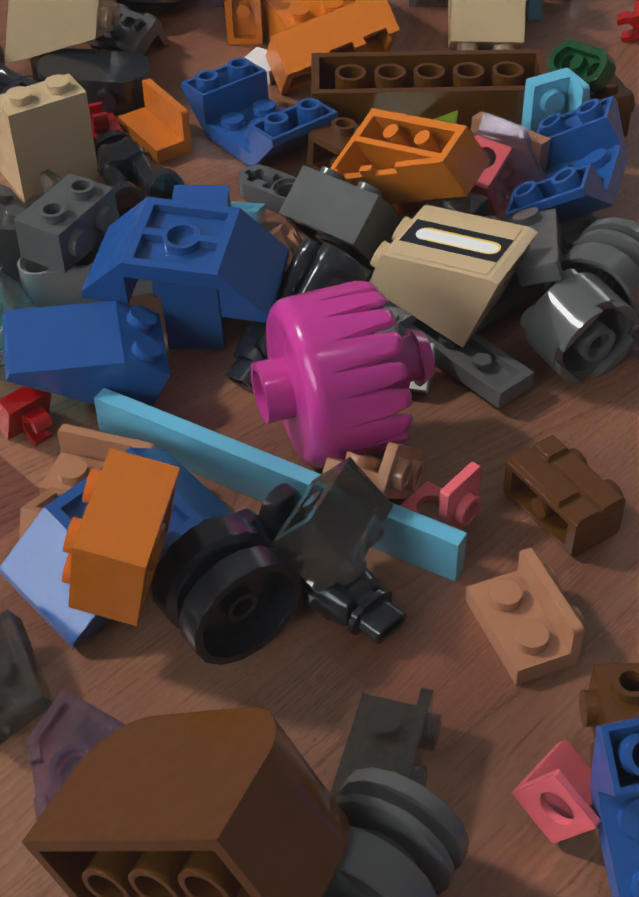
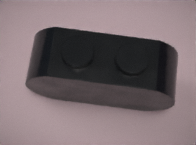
M63 48L46 54L37 64L38 76L41 82L52 75L70 74L86 91L88 104L102 102L103 112L108 114L113 113L114 116H120L145 107L142 81L148 78L152 79L149 59L139 52Z

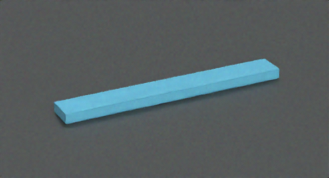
M103 388L94 397L100 432L153 443L157 449H166L188 471L262 502L276 486L282 483L290 484L299 491L304 500L302 518L454 582H456L464 570L467 533L377 496L322 479V474L110 389Z

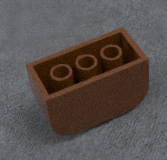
M241 707L149 716L132 721L115 730L94 746L77 764L25 836L22 843L69 897H322L347 849L350 838V824L344 811L274 716L266 709L260 707Z

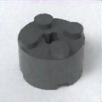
M572 268L563 271L564 277L562 280L555 281L554 285L539 301L523 313L520 324L525 329V336L529 346L565 382L579 385L584 384L579 379L580 377L592 373L599 378L611 371L625 357L635 340L629 335L632 323L638 326L639 317L637 312L599 277L592 273H579Z

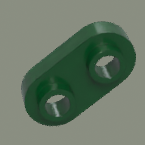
M567 40L560 43L552 51L548 58L547 69L549 72L568 67L590 86V92H596L611 82L615 74L616 63L601 48L576 40Z

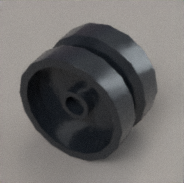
M233 514L209 518L185 532L166 551L156 566L151 583L154 603L168 620L180 629L182 637L206 663L225 665L243 660L267 645L282 631L295 613L302 594L301 577L276 549L271 548L268 541L247 518Z

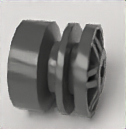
M619 217L598 219L587 227L572 244L571 249L563 254L562 269L565 271L573 268L579 273L585 272L596 275L630 305L639 317V224L633 220ZM555 281L545 282V293L554 285Z
M374 767L356 769L345 780L338 791V797L335 799L349 820L350 838L345 854L322 897H437L449 888L453 881L454 871L461 866L468 853L469 837L462 821L442 799L423 785L403 775Z

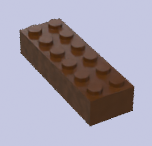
M543 49L311 53V98H315L337 111L338 118H350L359 126L372 108L428 119H435L458 110L456 124L465 125L470 131L472 117L481 111L521 126L526 79L548 73Z

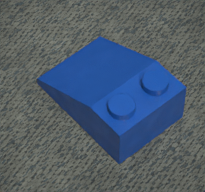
M104 301L6 310L2 317L7 382L95 404L94 397L103 388H106L153 407L171 376L160 314L151 311L147 307L141 305L132 306L119 301Z

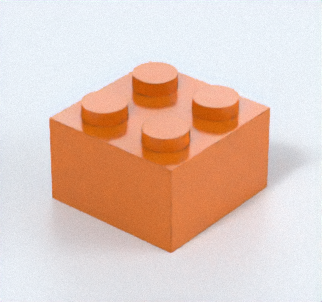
M110 448L102 470L91 468L82 496V502L87 503L83 518L73 516L63 545V552L68 553L63 568L61 582L70 584L68 607L130 625H138L156 566L158 565L170 529L180 467Z

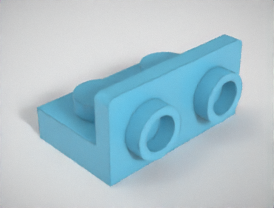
M568 67L526 79L521 127L536 132L540 122L554 113H561L563 115L576 110L581 104L590 100V86Z

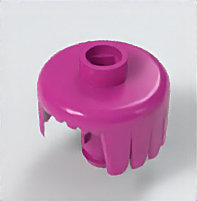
M352 281L277 300L271 307L266 322L268 359L251 364L253 392L263 421L268 424L282 420L290 442L298 456L307 465L317 469L324 468L327 457L345 459L347 451L361 455L376 456L385 453L388 442L404 445L410 435L406 431L412 425L413 416L409 413L392 414L412 404V394L409 389L410 382L414 381L417 386L421 387L434 375L435 367L432 348L427 336L423 332L407 328L402 337L395 331L374 334L377 331L394 326L396 320L391 310L378 309L366 311L388 303L386 297L376 291L378 288L366 281Z

